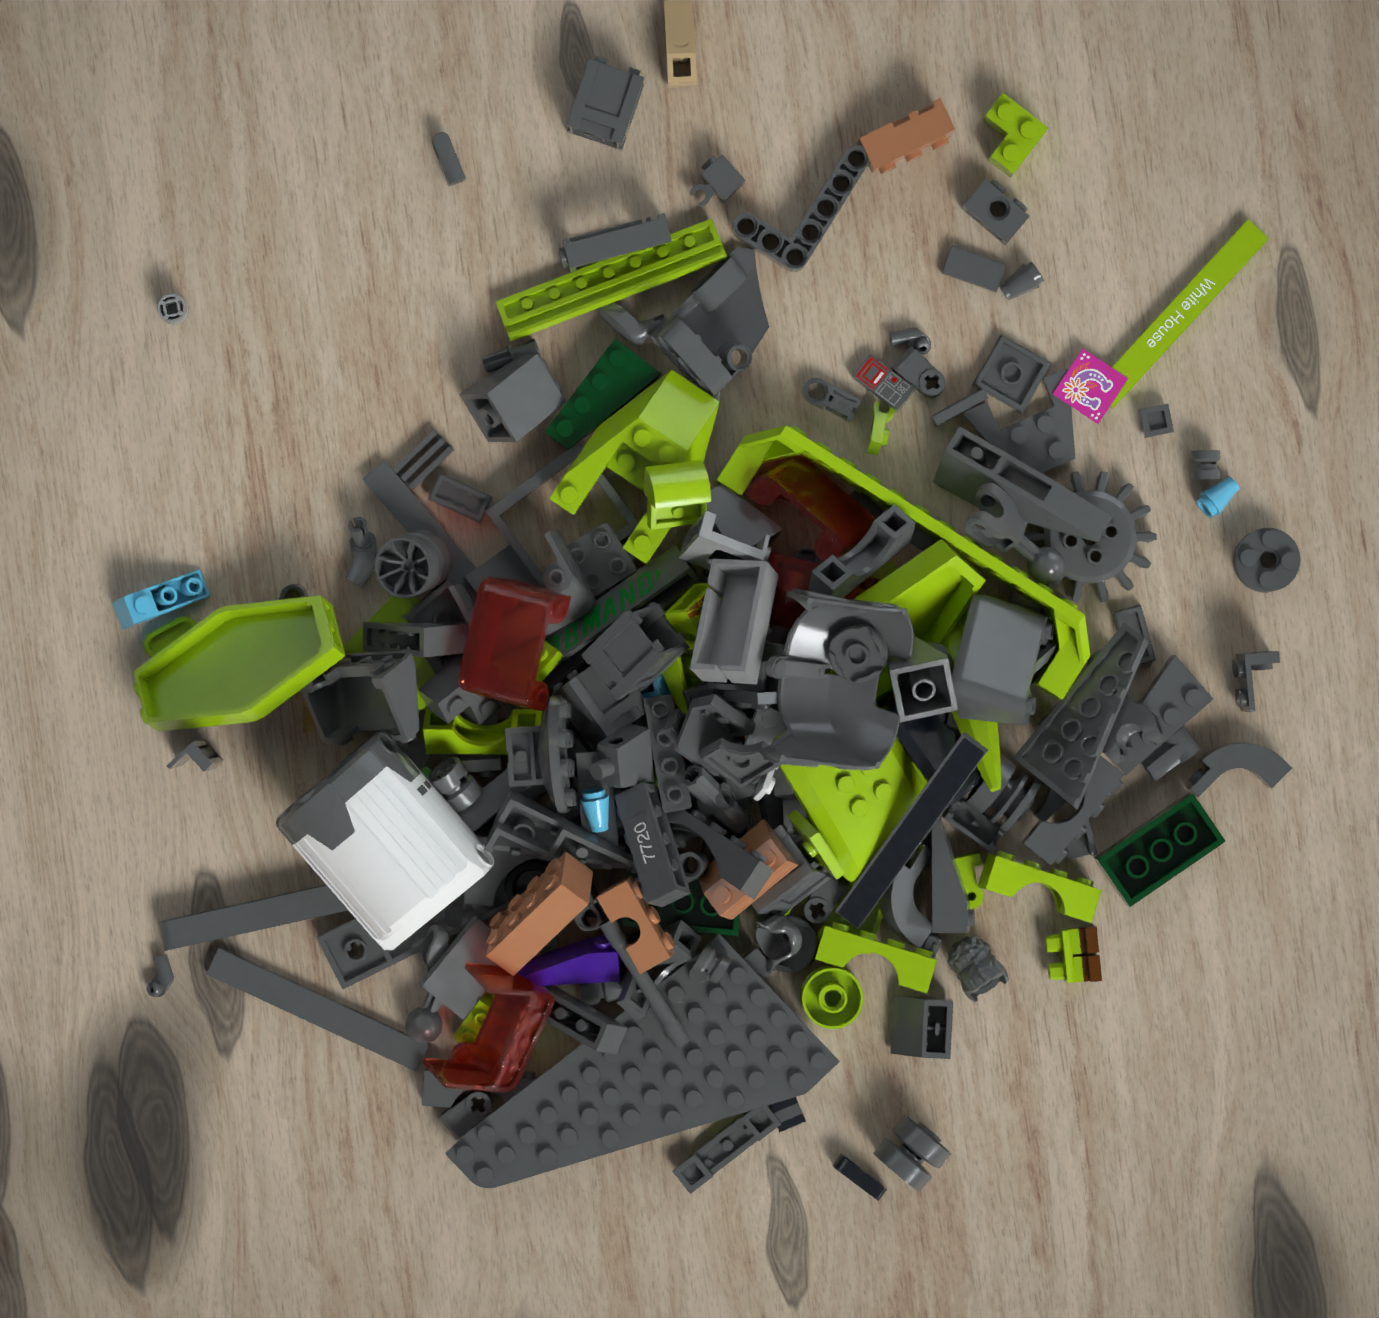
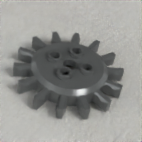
M1076 471L1070 475L1073 492L1113 517L1107 527L1112 526L1115 528V536L1110 538L1104 531L1098 543L1096 542L1094 545H1087L1082 538L1074 536L1076 544L1070 547L1065 542L1069 536L1068 534L1043 528V532L1029 531L1024 533V535L1031 542L1040 541L1043 543V547H1051L1058 550L1064 558L1065 570L1063 575L1056 582L1046 584L1047 587L1053 590L1059 585L1063 577L1073 580L1070 599L1072 602L1077 603L1082 597L1084 583H1094L1100 603L1108 601V591L1105 580L1115 577L1122 588L1130 591L1134 586L1131 579L1123 572L1126 565L1131 562L1139 568L1147 569L1150 567L1151 562L1146 557L1135 554L1134 550L1136 542H1152L1157 540V534L1150 531L1136 532L1134 521L1145 517L1151 511L1149 505L1139 506L1134 511L1129 512L1123 505L1124 500L1132 493L1134 487L1132 484L1127 483L1122 486L1118 494L1113 497L1105 493L1108 483V472L1101 471L1096 478L1095 490L1085 491L1082 485V477ZM1093 551L1100 553L1101 557L1098 562H1093L1090 559V554Z

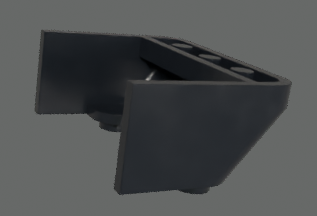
M894 699L881 707L898 714ZM938 715L900 722L896 736L927 782L957 743ZM977 767L947 808L983 781Z

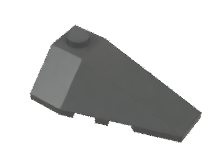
M940 816L932 827V933H969L970 927H975V909H970V902Z

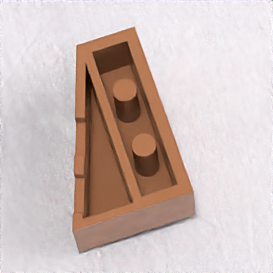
M941 98L933 101V105L920 111L915 110L909 113V116L896 122H891L859 138L858 143L865 149L869 158L868 165L872 173L879 170L881 174H884L896 168L895 162L904 158L907 162H910L923 155L921 150L932 146L933 150H936L949 143L948 138L952 136L955 128Z

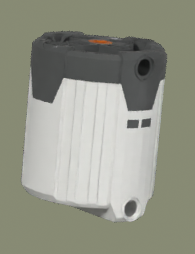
M378 731L366 743H362L331 769L324 778L282 812L276 820V827L384 950H394L481 879L494 865V857L490 852L484 850L485 845L400 746L384 731Z

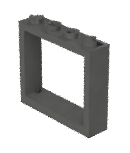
M579 442L485 511L546 593H549L543 581V573L500 516L574 462L583 449ZM601 474L597 480L598 484L628 522L627 526L616 533L619 541L623 540L626 543L639 522L605 476Z

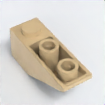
M664 0L668 88L697 86L693 0Z

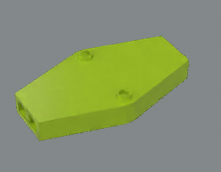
M940 539L857 596L854 600L891 603L906 608L912 623L914 636L925 643L936 642L943 645L970 605L973 595L978 593L986 580L971 563L944 540ZM887 664L879 675L876 702L892 692ZM825 669V673L837 675L834 669Z
M321 595L228 605L213 611L134 671L136 680L134 690L141 701L140 716L143 722L160 732L248 723L264 718L345 657L333 605Z

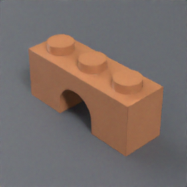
M631 875L602 891L596 898L611 923L622 917L631 918L638 923L640 937L631 942L626 947V950L641 974L671 958L675 953L673 949L675 943L668 932L664 933L659 924L661 919L657 910L653 906L649 907L642 897L640 891L641 883L638 880L635 881Z

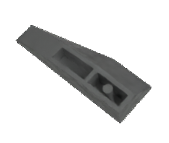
M960 426L945 449L933 480L938 486L977 507L974 501L977 489L983 484L994 483L1013 498L1020 516L1027 523L1097 543L1113 518L1061 484ZM985 495V497L990 499L993 503H996L995 499L992 496Z

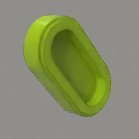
M182 616L150 632L144 640L145 652L150 657L155 656L195 626L197 622L190 617Z

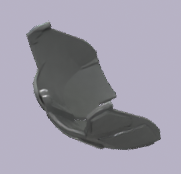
M792 588L791 592L787 591L786 596L795 599L806 610L794 622L787 636L783 654L771 656L766 665L767 675L778 679L777 698L779 714L786 731L772 744L761 748L759 753L763 756V759L776 764L808 767L826 765L844 770L878 769L895 742L900 723V716L876 705L875 699L879 676L869 682L854 683L838 675L825 673V669H833L828 653L834 636L845 626L853 624L868 625L877 630L886 641L888 657L910 659L914 634L907 609L899 607L897 604L852 600Z

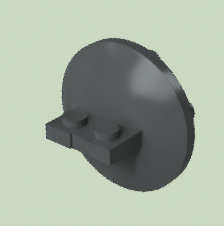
M553 695L547 703L540 726L505 728L506 752H508L509 761L507 763L509 787L544 785L559 813H568L572 806H577V791L573 789V777H578L577 762L574 759H567V748L577 747L576 731L570 730L568 718L572 717L571 702L564 700L561 695Z

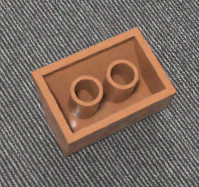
M765 819L739 839L747 844L744 849L750 854L752 849L756 850L768 858L764 864L774 870L755 899H752L721 878L716 860H713L709 864L707 872L699 877L704 895L721 917L730 920L734 919L798 866V863Z

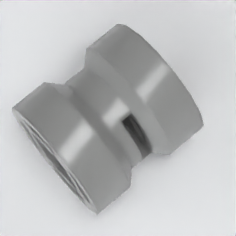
M167 294L159 300L157 311L164 321L172 325H178L187 319L189 306L179 295Z

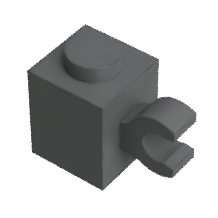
M723 155L718 159L712 156L701 167L704 171L700 177L707 185H694L690 189L689 194L692 196L697 191H702L705 194L704 200L699 203L701 207L706 206L715 194L724 203L745 184L746 180Z

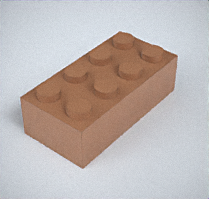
M565 852L559 859L554 858L551 860L545 872L540 877L535 876L528 884L527 890L524 893L515 895L510 901L508 908L503 913L498 912L492 918L489 925L491 931L487 939L486 957L514 976L589 904L593 871L568 852Z

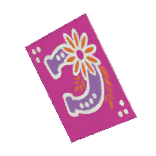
M1082 348L1053 392V395L1099 424L1128 378Z

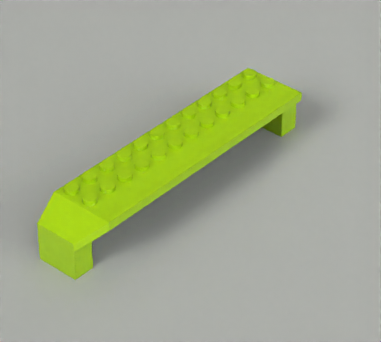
M788 425L744 436L716 480L717 484L725 485L738 496H742L761 464L802 455L857 491L863 492L887 510L896 505L915 522V527L936 541L944 540L966 560L1030 601L1041 605V608L1045 609L1046 615L1049 616L1051 622H1054L1055 631L1052 643L1055 645L1056 654L1044 664L1032 684L1052 697L1063 700L1091 655L1085 614L1077 610V605L1066 598L1062 599L1053 595L1054 591L1046 585L1028 579L1029 575L1015 566L1014 568L1009 567L1003 563L1004 559L994 552H986L979 548V545L967 535L961 536L954 532L955 528L941 519L940 521L935 520L929 516L930 512L918 504L913 506L898 491L893 488L888 490L880 485L881 481L873 475L861 473L855 469L857 466L844 457L839 459L831 453L832 450L821 442L817 441V443H814L806 438L807 434L795 426L791 428Z

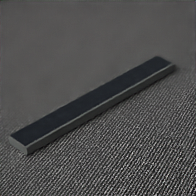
M966 732L962 734L835 910L836 913L859 929L988 751L987 748Z

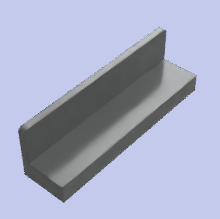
M200 740L189 744L167 767L169 769L181 767L191 758L205 772L216 769L223 760L205 740Z

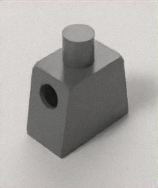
M627 724L598 743V761L590 765V773L594 779L600 780L602 784L617 788L636 786L642 782H654L649 728Z

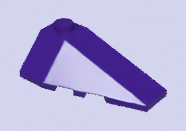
M605 935L587 938L533 957L514 976L504 970L503 986L504 988L619 982L621 957L616 949L611 946Z

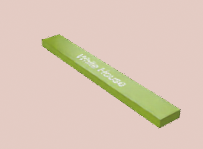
M1249 219L1243 223L1112 366L1113 369L1127 377L1128 380L1111 404V409L1120 402L1269 240Z

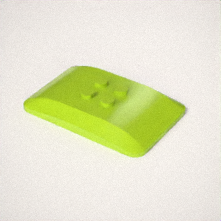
M783 731L782 733H780L779 735H777V736L773 739V742H774L779 736H781L785 731ZM897 738L878 769L844 770L826 765L808 767L782 764L779 766L812 825L821 834L844 869L845 874L843 877L851 882H856L924 788L920 777Z

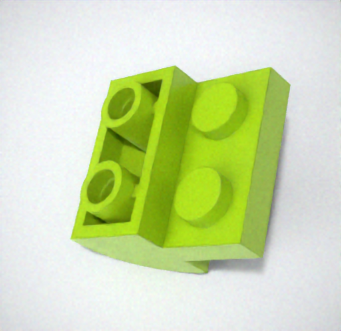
M701 460L645 467L644 494L648 498L647 525L650 530L691 525L707 511V502H711V489L706 468Z

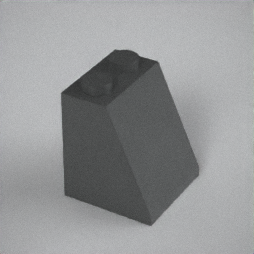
M523 354L514 361H511L459 394L488 442H517L566 403L560 385L552 379L547 371L546 362L538 354Z
M721 484L715 488L710 486L711 502H707V511L716 514L712 531L755 547L767 534L770 535L767 547L773 544L782 532L780 525L725 485ZM715 550L709 557L710 559L745 560L722 550Z
M914 636L910 659L888 657L887 668L900 722L958 710L948 656Z

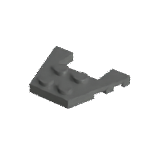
M1067 368L1042 379L1053 407L1019 422L998 429L987 402L963 412V416L973 425L984 440L1041 473L1076 459L1072 408L1053 395V392L1068 371Z

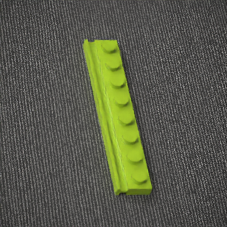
M712 218L670 234L672 242L605 259L495 301L510 341L512 342L727 259Z

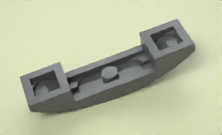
M768 1105L747 1111L702 1145L672 1172L691 1194L711 1179L716 1172L755 1142L763 1139L782 1123Z

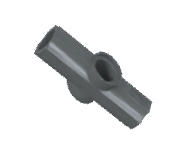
M697 764L688 767L687 771L682 775L681 783L697 798V804L702 814L705 816L714 815L728 831H732L735 835L744 832L745 828L750 824L751 816L735 801V795L730 785L727 783L719 784L703 767H699Z

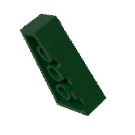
M614 339L546 429L545 434L568 450L588 436L652 382L657 380L661 373Z

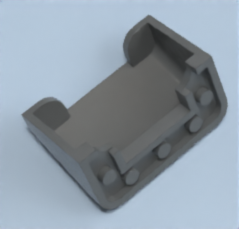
M973 595L952 673L958 707L956 711L959 718L1028 725L1029 717L1035 713L1036 698L1031 695L1030 685L1040 645H1046L1049 639L1052 640L1055 631L1054 622H1051L1049 616L989 595Z
M410 650L345 654L344 658L301 689L323 744L336 743L338 746L345 745L353 740L352 736L358 731L391 730L390 735L393 740L406 743L413 740L419 731L416 662Z

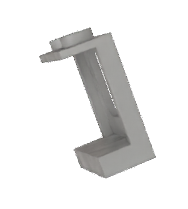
M705 511L685 534L679 559L710 570L712 559L709 557L715 550H722L745 560L767 561L771 552V548L767 547L770 535L766 534L755 547L712 531L716 514Z

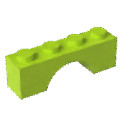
M426 709L423 728L426 754L508 755V752H506L505 728L540 726L543 717L542 710L513 709L510 716L501 723L478 725L465 720L460 715L451 722L446 723L429 709Z
M998 851L997 856L987 854L977 887L1013 897L1022 887L1031 883H1041L1052 893L1057 913L1092 923L1102 891L1093 887L1094 881L1082 877H1077V880L1073 881L1067 879L1068 873L1051 868L1050 873L1040 870L1042 864L1026 859L1024 864L1014 862V855Z
M834 921L832 926L825 925L815 960L843 968L849 960L859 954H879L888 959L894 966L900 986L923 993L928 992L937 958L932 957L933 951L916 947L915 952L904 949L905 943L890 938L887 943L876 940L877 934L861 930L858 935L848 931L850 926Z

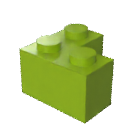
M1004 93L1001 94L983 118L984 122L1005 137L988 161L1011 178L1049 129Z

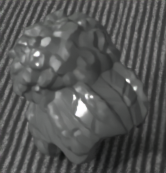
M976 935L966 936L963 940L954 943L952 950L948 953V962L951 970L957 973V978L961 981L963 992L973 1002L978 1001L977 996L979 994L988 992L999 982L1006 984L1009 980L1004 966L990 953V945L979 939Z

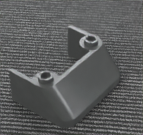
M559 530L549 531L544 534L558 561L550 564L543 574V581L549 593L506 617L499 619L495 610L488 605L476 606L464 583L449 587L470 628L498 657H505L540 637L548 636L589 613L594 607V595Z

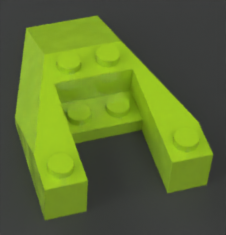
M670 370L597 427L549 499L572 515H575L606 467L644 491L645 467L701 460L703 463L720 402L673 370ZM646 512L622 548L647 564L671 527L650 530L647 525Z

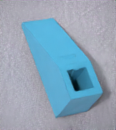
M199 569L124 596L113 602L112 605L121 628L124 630L210 597V594Z

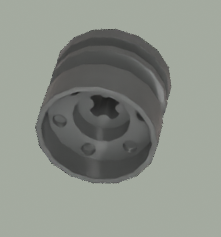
M1000 754L1001 789L991 792L983 779L981 783L971 790L965 803L980 814L990 806L994 807L995 809L992 812L990 821L995 823L1002 814L1005 815L999 828L1006 832L1013 824L1020 821L1031 807L1041 783L1033 779L1026 788L1023 787L1029 774L1024 772L1016 780L1012 779L1011 777L1016 765Z

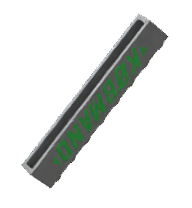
M675 544L670 549L664 551L656 559L640 568L622 583L617 584L598 600H595L594 607L589 613L542 638L556 648L564 657L527 700H524L494 676L490 675L487 677L499 702L510 713H512L513 709H522L566 678L568 674L586 664L587 662L581 655L624 612L629 610L635 612L645 608L652 602L659 604L664 609L684 595L694 584L701 583L702 581L691 563L679 559L681 550Z

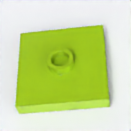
M794 810L788 814V819L804 841L802 846L811 858L815 857L836 880L845 874L844 869L821 834L798 811Z

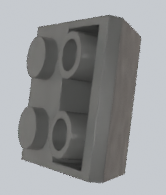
M893 995L890 1054L919 1058L951 1059L953 1000L951 998Z

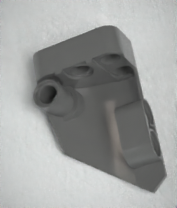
M735 247L727 255V259L718 263L692 289V295L650 335L655 345L687 377L712 397L720 392L740 371L750 366L754 350L770 327L760 292L755 249ZM734 350L739 351L741 355V360L736 366L731 361V354Z

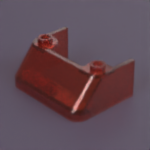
M466 963L464 968L488 993L495 994V997L475 1041H463L457 1044L452 1049L448 1060L424 1058L422 1063L445 1088L490 1092L511 1091L518 1085L554 1006V997L546 988L517 973L512 976L500 966Z

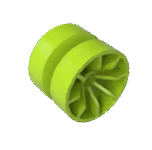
M832 964L822 965L812 970L802 983L800 991L802 1006L807 1016L818 1026L826 1029L843 1028L851 1024L860 1014L863 1006V991L856 977L848 969Z

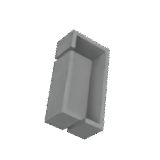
M712 559L707 582L712 589H706L690 665V669L702 681L727 683V679H729L732 683L757 684L778 580V573L767 561Z

